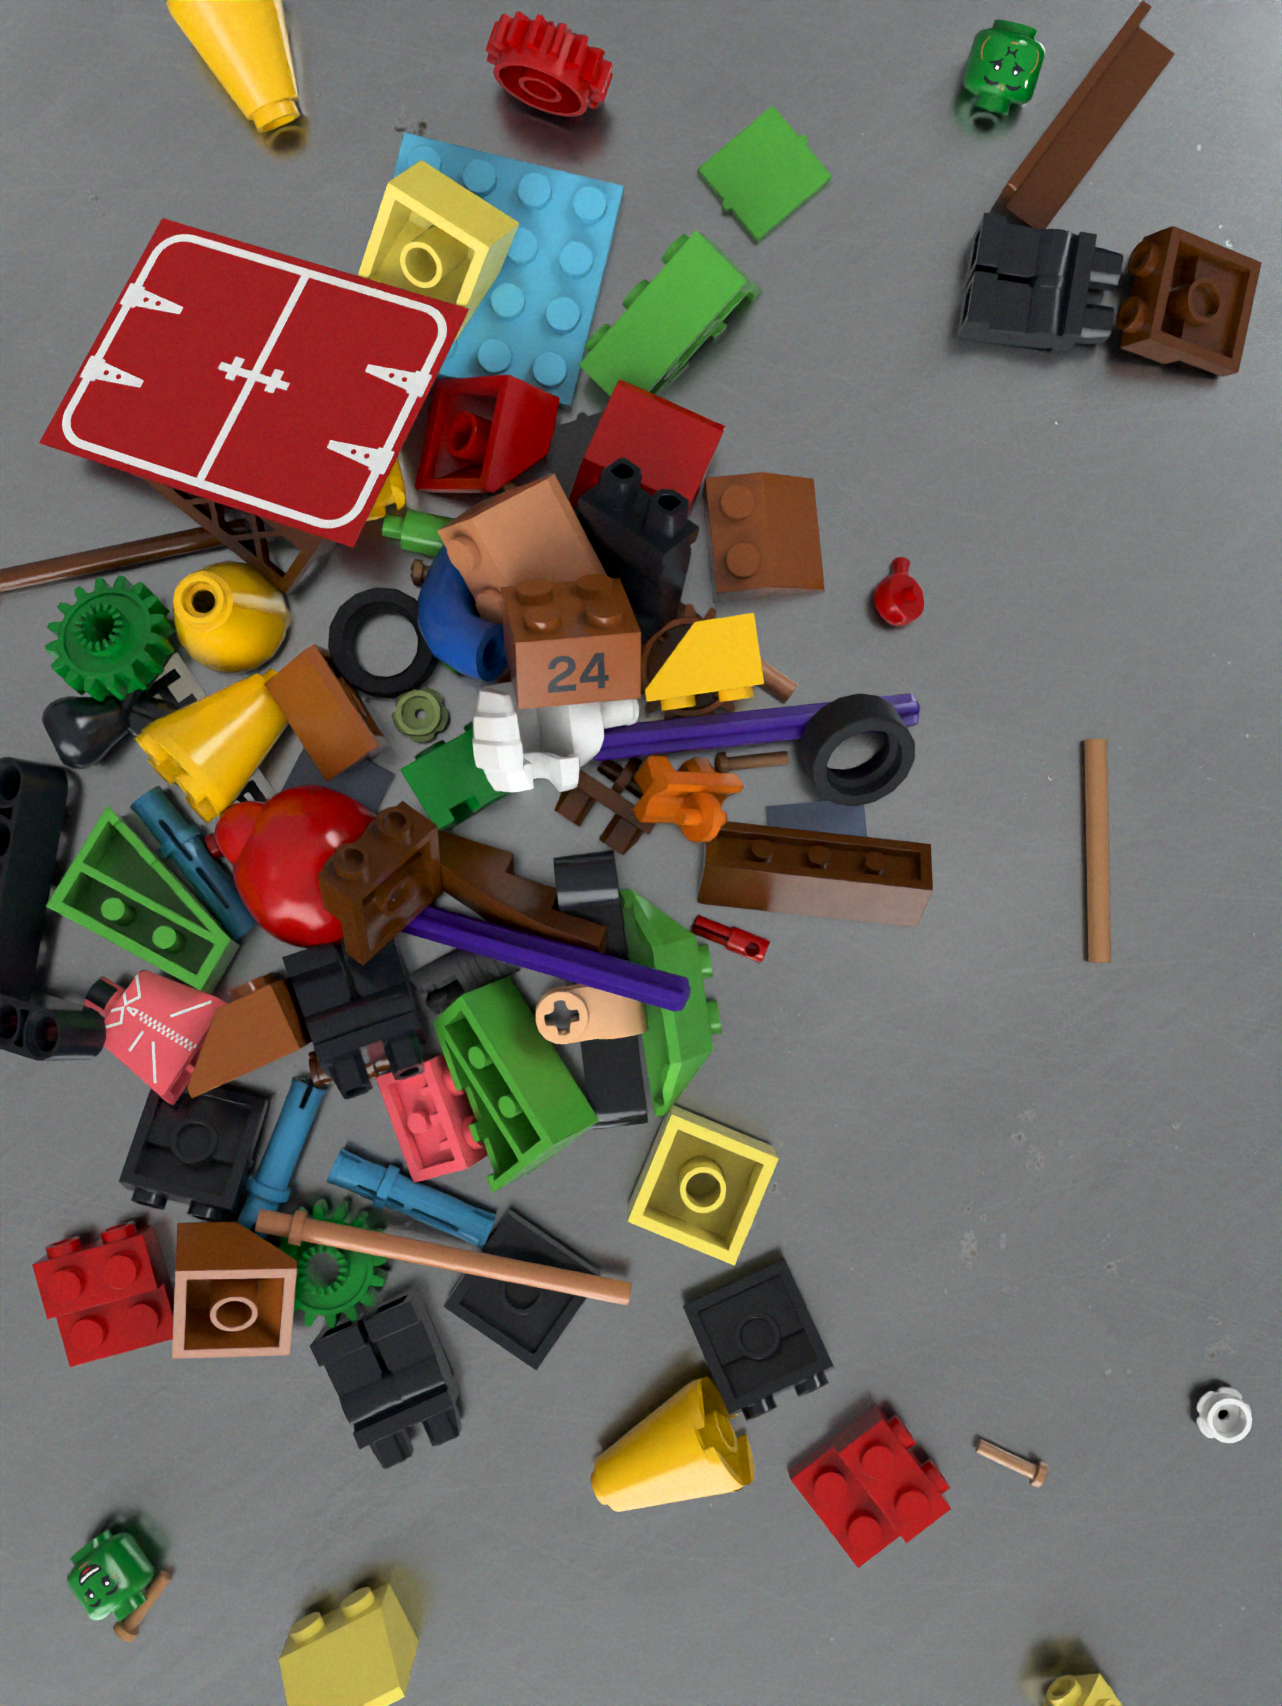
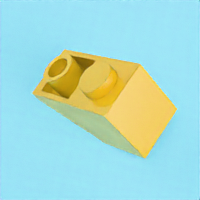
M754 613L694 622L645 689L646 701L660 700L661 709L665 711L696 706L695 694L718 691L719 702L754 697L753 686L764 684Z

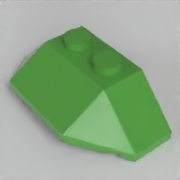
M631 887L619 889L630 962L684 976L689 980V987L691 988L690 998L687 1000L682 1011L674 1012L645 1003L649 1031L642 1033L654 1115L655 1117L667 1115L714 1050L712 1035L722 1033L717 1000L706 1001L703 979L713 978L708 944L697 946L696 936L686 927Z

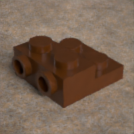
M1175 226L1143 237V241L1139 242L1133 249L1128 262L1129 272L1135 275L1131 297L1124 301L1117 314V327L1124 331L1120 348L1162 364L1180 360L1222 377L1238 373L1262 262Z
M404 801L400 802L396 807H388L382 810L377 815V818L368 825L364 834L354 843L340 846L317 874L323 908L341 921L346 953L362 966L443 893L438 827Z

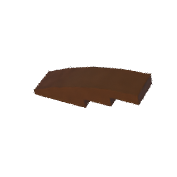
M438 831L442 889L447 894L488 922L606 955L607 926L560 912L556 888L515 876L514 853L451 833Z

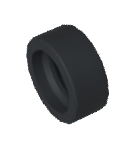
M375 587L354 594L339 607L330 624L328 649L334 668L348 684L373 697L396 698L400 694L417 689L429 679L438 662V659L433 656L418 628L417 600L398 589ZM380 610L395 611L406 617L414 626L418 638L417 653L412 663L401 673L389 677L375 676L363 670L355 660L351 648L352 634L358 623L368 614Z
M858 693L834 700L822 707L806 724L800 739V758L822 797L838 805L859 806L876 802L893 792L904 781L915 760V741L891 703L876 695ZM870 730L887 733L882 748L870 760L860 766L844 770L827 767L832 752L844 740L856 733Z

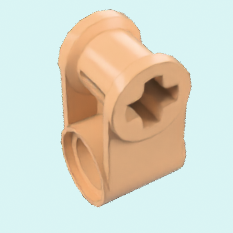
M582 984L565 985L549 989L539 998L536 1005L535 1022L537 1028L546 1040L555 1044H568L592 1039H616L649 1031L644 1002ZM559 1000L565 1001L569 1010H578V1015L569 1018V1027L565 1029H558L555 1020L545 1019L546 1014L554 1011V1002Z

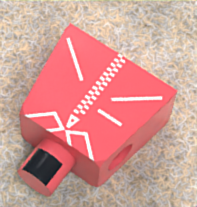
M141 970L137 973L127 989L103 976L92 985L84 1000L86 1007L93 1008L105 1018L106 1040L104 1047L172 1106H174L190 1081L216 1009L227 1004L220 998L147 970Z

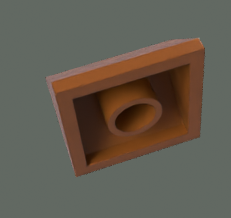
M313 644L302 651L264 684L326 782L391 746L356 689L348 684L334 668L330 652L326 648Z

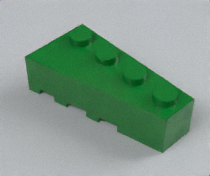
M473 720L463 727L465 731L463 734L447 743L444 740L434 743L415 756V761L400 769L429 819L437 825L438 831H450L513 793L495 791L489 783L484 770L476 767L472 745Z

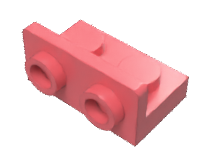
M443 1052L424 1060L425 1071L422 1074L405 1080H395L390 1070L376 1078L413 1183L468 1169L488 1156L483 1140L477 1142L473 1140L468 1126L476 1121L465 1088L456 1091Z

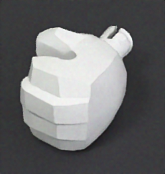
M512 682L484 686L479 689L473 711L472 745L476 767L484 770L489 783L495 791L520 792L534 788L533 779L536 778L549 779L559 792L574 789L578 785L580 767L588 763L600 751L604 740V729L626 724L633 725L637 722L639 717L638 700L627 699L518 709Z

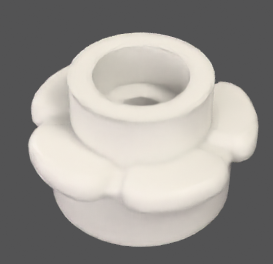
M1220 1387L1217 1392L1207 1391L1200 1397L1196 1406L1199 1412L1196 1422L1199 1430L1206 1437H1215L1223 1443H1235L1242 1440L1249 1433L1252 1425L1251 1409L1246 1402L1242 1401V1395L1237 1390L1231 1387ZM1227 1410V1416L1220 1419L1218 1417L1219 1411Z

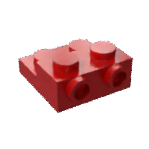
M134 1221L121 1223L100 1232L101 1239L81 1244L80 1236L66 1238L46 1246L47 1254L32 1264L47 1320L55 1317L57 1319L70 1367L173 1339L174 1291L155 1224L136 1229Z
M874 1405L788 1471L792 1483L858 1568L901 1536L906 1543L951 1510L944 1495L951 1488L947 1480L931 1459L921 1464L910 1449L917 1443L907 1427L896 1414L888 1420L877 1405Z

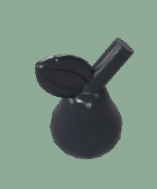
M138 689L127 693L124 700H119L116 696L107 695L103 702L97 701L93 697L67 696L49 703L43 711L41 720L62 763L72 769H84L99 762L110 748L128 732L137 737L142 733L141 730L150 722L178 710V708L160 698L140 696L142 690Z

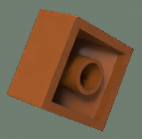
M766 472L705 478L702 496L713 603L825 591L814 479Z
M271 972L229 990L233 1002L216 1009L188 1083L187 1089L191 1098L197 1097L300 1050L312 1042L289 977L277 981L274 972Z
M238 1222L178 1223L172 1359L290 1355L297 1260Z

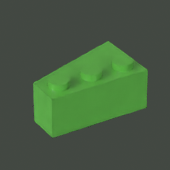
M696 230L690 238L686 234L677 238L664 253L661 261L665 266L650 283L646 279L642 280L626 296L622 304L626 311L612 327L608 323L601 326L587 341L584 349L588 352V355L581 361L579 366L610 397L619 379L659 396L689 366L690 362L688 359L709 336L715 339L727 327L723 320L740 301L746 297L752 302L763 291L716 242Z
M106 806L46 905L51 910L208 994L213 993L240 947L237 941H234L225 928L123 817L109 806Z
M509 976L461 995L432 1022L456 1091L464 1088L466 1090L476 1119L475 1122L468 1126L474 1142L483 1140L494 1170L493 1173L486 1176L492 1193L540 1168L600 1121L551 1042L546 1040L539 1032L535 1022L536 1018Z

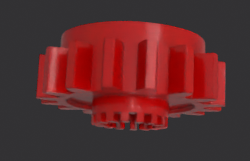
M516 12L514 18L502 14L499 22L495 21L485 49L489 53L487 57L488 63L495 65L493 69L495 79L508 93L536 109L567 117L582 115L587 107L596 109L598 102H604L613 77L611 73L613 64L603 59L605 54L603 49L587 45L589 37L586 35L571 33L572 29L562 22L555 26L553 21L547 22L543 15L537 14L535 21L530 20L522 12Z

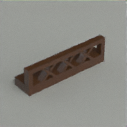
M142 478L285 594L291 593L295 589L316 556L331 553L337 542L250 513L252 532L236 534L226 526L222 504L205 498L193 499L184 491ZM209 503L210 512L200 504ZM263 521H265L275 530L265 531ZM282 535L301 550L286 573L270 561L266 537ZM254 539L255 548L245 540Z

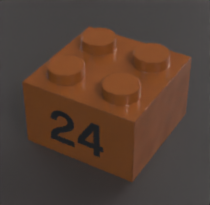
M589 574L580 577L577 581L550 583L543 579H528L519 582L516 586L501 587L504 652L518 709L641 698V631L620 578H610L602 574Z

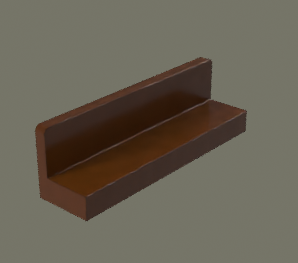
M1144 0L1141 1L1005 185L992 210L1001 216H1007L1009 223L1037 229H1046L1175 55V53L1140 28L1141 23L1152 8Z
M726 821L715 838L709 842H704L703 870L698 888L697 902L706 905L916 927L933 892L931 844Z

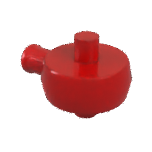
M898 557L892 561V574L883 578L877 584L874 591L877 611L887 623L893 626L911 624L920 617L924 609L922 588L909 575L910 561L904 557Z

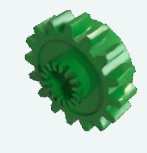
M119 575L113 587L102 577L96 578L94 591L91 593H87L80 586L75 588V596L78 601L73 606L60 602L57 607L65 615L62 622H51L47 626V629L58 637L57 640L45 645V650L56 659L51 664L52 670L61 676L64 682L80 695L87 692L94 699L103 702L107 694L115 695L119 700H124L127 693L138 689L142 691L147 689V684L157 674L161 675L164 672L163 665L167 655L174 652V648L169 644V635L176 632V628L166 617L170 612L168 607L144 583L139 581L133 586L125 576Z
M320 1199L314 1205L313 1213L309 1214L308 1212V1218L371 1230L366 1224L369 1213L364 1210L356 1216L348 1212L349 1203L344 1200L337 1209H328L325 1199ZM301 1205L291 1215H294L296 1210L308 1211ZM376 1228L371 1230L384 1233L382 1228ZM280 1236L277 1237L281 1241L269 1242L297 1260L293 1314L298 1309L304 1311V1323L307 1327H311L318 1315L325 1317V1322L329 1329L335 1328L342 1312L351 1322L356 1321L362 1312L359 1302L372 1307L379 1296L372 1286H384L388 1279L389 1273L378 1268V1266L387 1262L389 1258L305 1241H302L300 1246L288 1244V1238ZM319 1252L321 1254L327 1252L328 1255H333V1258L338 1260L339 1272L327 1273L322 1271L316 1264L315 1255Z

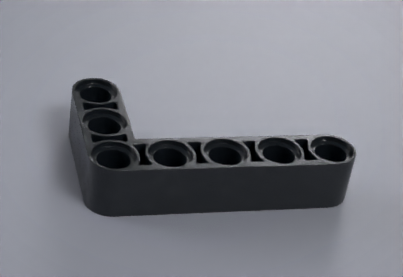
M2 757L0 759V1049L36 1061L91 1060L98 1056L106 1040V1027L100 1013L93 1008L32 990L47 911L46 905L49 900L68 795L67 776L64 770L55 764L14 757Z
M614 850L554 857V873L560 912L564 911L566 914L607 926L606 955L628 961ZM638 1036L580 1041L588 1103L600 1120L592 1126V1130L648 1123Z

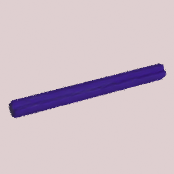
M913 694L880 696L895 707L906 727L915 726L918 723L920 706ZM831 702L637 722L633 725L626 724L604 729V740L601 749L593 757V760L606 761L801 739L806 724L822 707Z
M431 905L400 931L674 1012L682 1011L685 1008L691 994L689 980L684 976Z

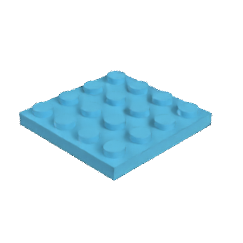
M404 132L393 179L422 160L519 222L500 273L458 339L453 342L436 378L453 379L511 375L559 397L558 408L572 411L582 370L579 364L585 358L586 350L584 347L589 340L624 196V186Z

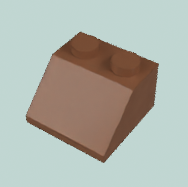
M555 474L486 498L437 530L447 548L450 561L459 570L474 597L480 615L485 620L503 625L501 587L516 586L519 582L528 579H543L550 583L577 581L580 577L589 574L607 576Z

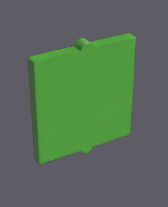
M773 105L698 168V174L722 201V211L724 213L731 212L756 243L832 179L829 171L808 148V138L805 135L798 136Z

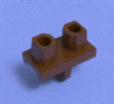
M637 757L631 758L625 768L612 760L601 762L597 771L615 782L611 789L580 769L577 787L568 791H562L554 810L580 827L596 802L614 812L615 815L599 837V840L622 855L638 842L643 833L649 835L656 823H640L632 810L635 805L621 796L625 789L639 799L643 796L634 779L635 773L643 762Z

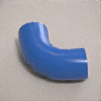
M442 545L428 569L418 596V628L434 657L463 675L485 682L493 681L502 674L507 666L504 652L503 625L475 615V599L459 570L450 561L445 545Z

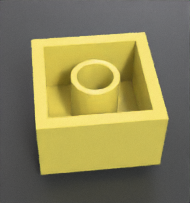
M673 1105L667 1115L664 1116L628 1203L627 1222L735 1266L779 1157L772 1145Z

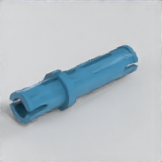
M160 786L152 788L131 804V810L136 812L161 845L158 852L165 860L169 858L173 860L201 899L205 901L230 933L234 941L241 939L259 925L241 901L237 888L229 875L221 868L198 838L202 834L195 824H187L165 796Z
M292 1077L290 1089L257 1174L250 1175L245 1188L249 1191V1194L237 1221L245 1228L251 1230L252 1225L257 1221L260 1209L277 1212L280 1203L288 1201L291 1193L288 1183L323 1095L326 1094V1087L316 1088L312 1081L306 1099L301 1103L308 1086L306 1084L307 1079ZM254 1228L253 1233L267 1240L269 1234L255 1232Z
M343 1148L340 1150L328 1176L327 1183L350 1190L373 1201L372 1207L381 1211L385 1206L445 1233L459 1237L466 1242L476 1245L478 1248H483L494 1224L496 1214L471 1206L432 1187L418 1182L413 1183L411 1178L399 1174L400 1168L391 1164L387 1169L362 1159L360 1156L350 1153Z

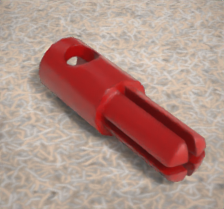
M700 915L694 919V924L691 927L693 934L723 945L726 950L758 963H762L770 944L768 939L735 926L730 928Z

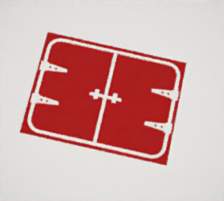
M162 218L39 443L353 548L469 309Z

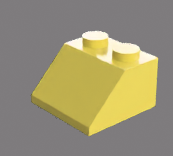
M420 160L388 182L358 276L468 308L469 311L454 340L455 342L500 273L519 222Z
M389 1582L371 1591L370 1587L360 1588L348 1595L340 1603L339 1608L323 1616L319 1612L311 1613L300 1619L290 1628L289 1636L279 1657L287 1706H388L405 1697L419 1640Z

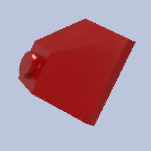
M511 375L438 379L414 489L427 493H495L548 454L551 438L555 430V419L560 398Z

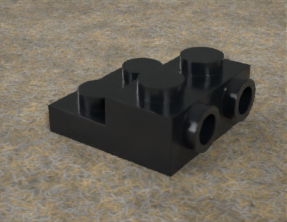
M186 1087L174 1106H172L150 1089L119 1183L127 1190L134 1191L131 1201L140 1205L164 1210L167 1200L189 1205L187 1215L203 1221L221 1222L223 1214L237 1217L246 1189V1183L254 1164L252 1155L267 1111V1099L220 1087L191 1098Z
M785 1259L683 1305L729 1415L743 1412L746 1421H749L777 1408L773 1397L794 1387L797 1396L801 1397L829 1383L825 1373L835 1367Z

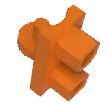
M651 755L634 775V779L643 796L632 810L640 823H676L680 826L683 835L692 842H709L717 836L721 826L726 822V813L721 809L723 802L731 794L739 793L744 785L737 774L716 773L707 758L693 757L685 761L675 771L667 756Z

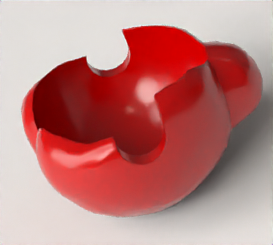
M314 784L285 789L274 794L265 802L244 801L228 807L220 816L215 826V841L220 852L233 865L234 882L240 899L254 920L273 938L295 947L308 949L333 942L335 946L341 944L339 940L343 937L341 921L323 908L317 874L340 846L354 843L364 834L368 825L377 818L375 812L343 793L323 785Z

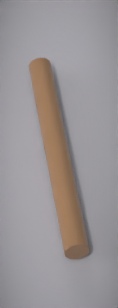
M1085 739L1088 962L1109 963L1111 962L1108 743L1107 739Z

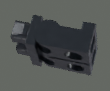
M984 213L974 235L967 279L969 284L965 292L958 339L1032 348H1052V351L1069 353L1075 343H1104L1112 332L1114 307L1086 303L1088 289L1113 291L1118 285L1121 275L1123 254L1095 247L1097 234L1080 232L1076 235L1061 229H1037L1006 223L1007 216Z
M619 458L603 469L596 486L579 497L576 511L578 512L577 518L607 576L621 579L641 631V644H644L665 627L668 622L677 617L692 549L690 545L697 540L700 527L687 519L689 505L687 498L673 489L661 488L655 494H649L640 488L642 480L641 468L626 458Z
M395 937L363 966L346 953L344 938L339 939L358 993V997L353 998L341 958L333 942L317 945L282 957L299 1001L318 1062L327 1077L333 1079L343 1098L347 1100L373 1089L366 1067L369 1063L387 1058L395 1080H405L422 1074L425 1071L421 1045L427 1043Z
M418 1288L372 1308L369 1314L366 1311L361 1313L354 1322L347 1319L337 1324L335 1328H327L321 1331L311 1343V1351L319 1367L324 1365L339 1396L345 1417L354 1429L353 1435L359 1449L370 1445L372 1452L384 1469L397 1465L412 1456L414 1448L406 1432L408 1427L422 1422L432 1447L439 1446L460 1435L462 1425L456 1406L460 1389L454 1375L452 1376L448 1361Z

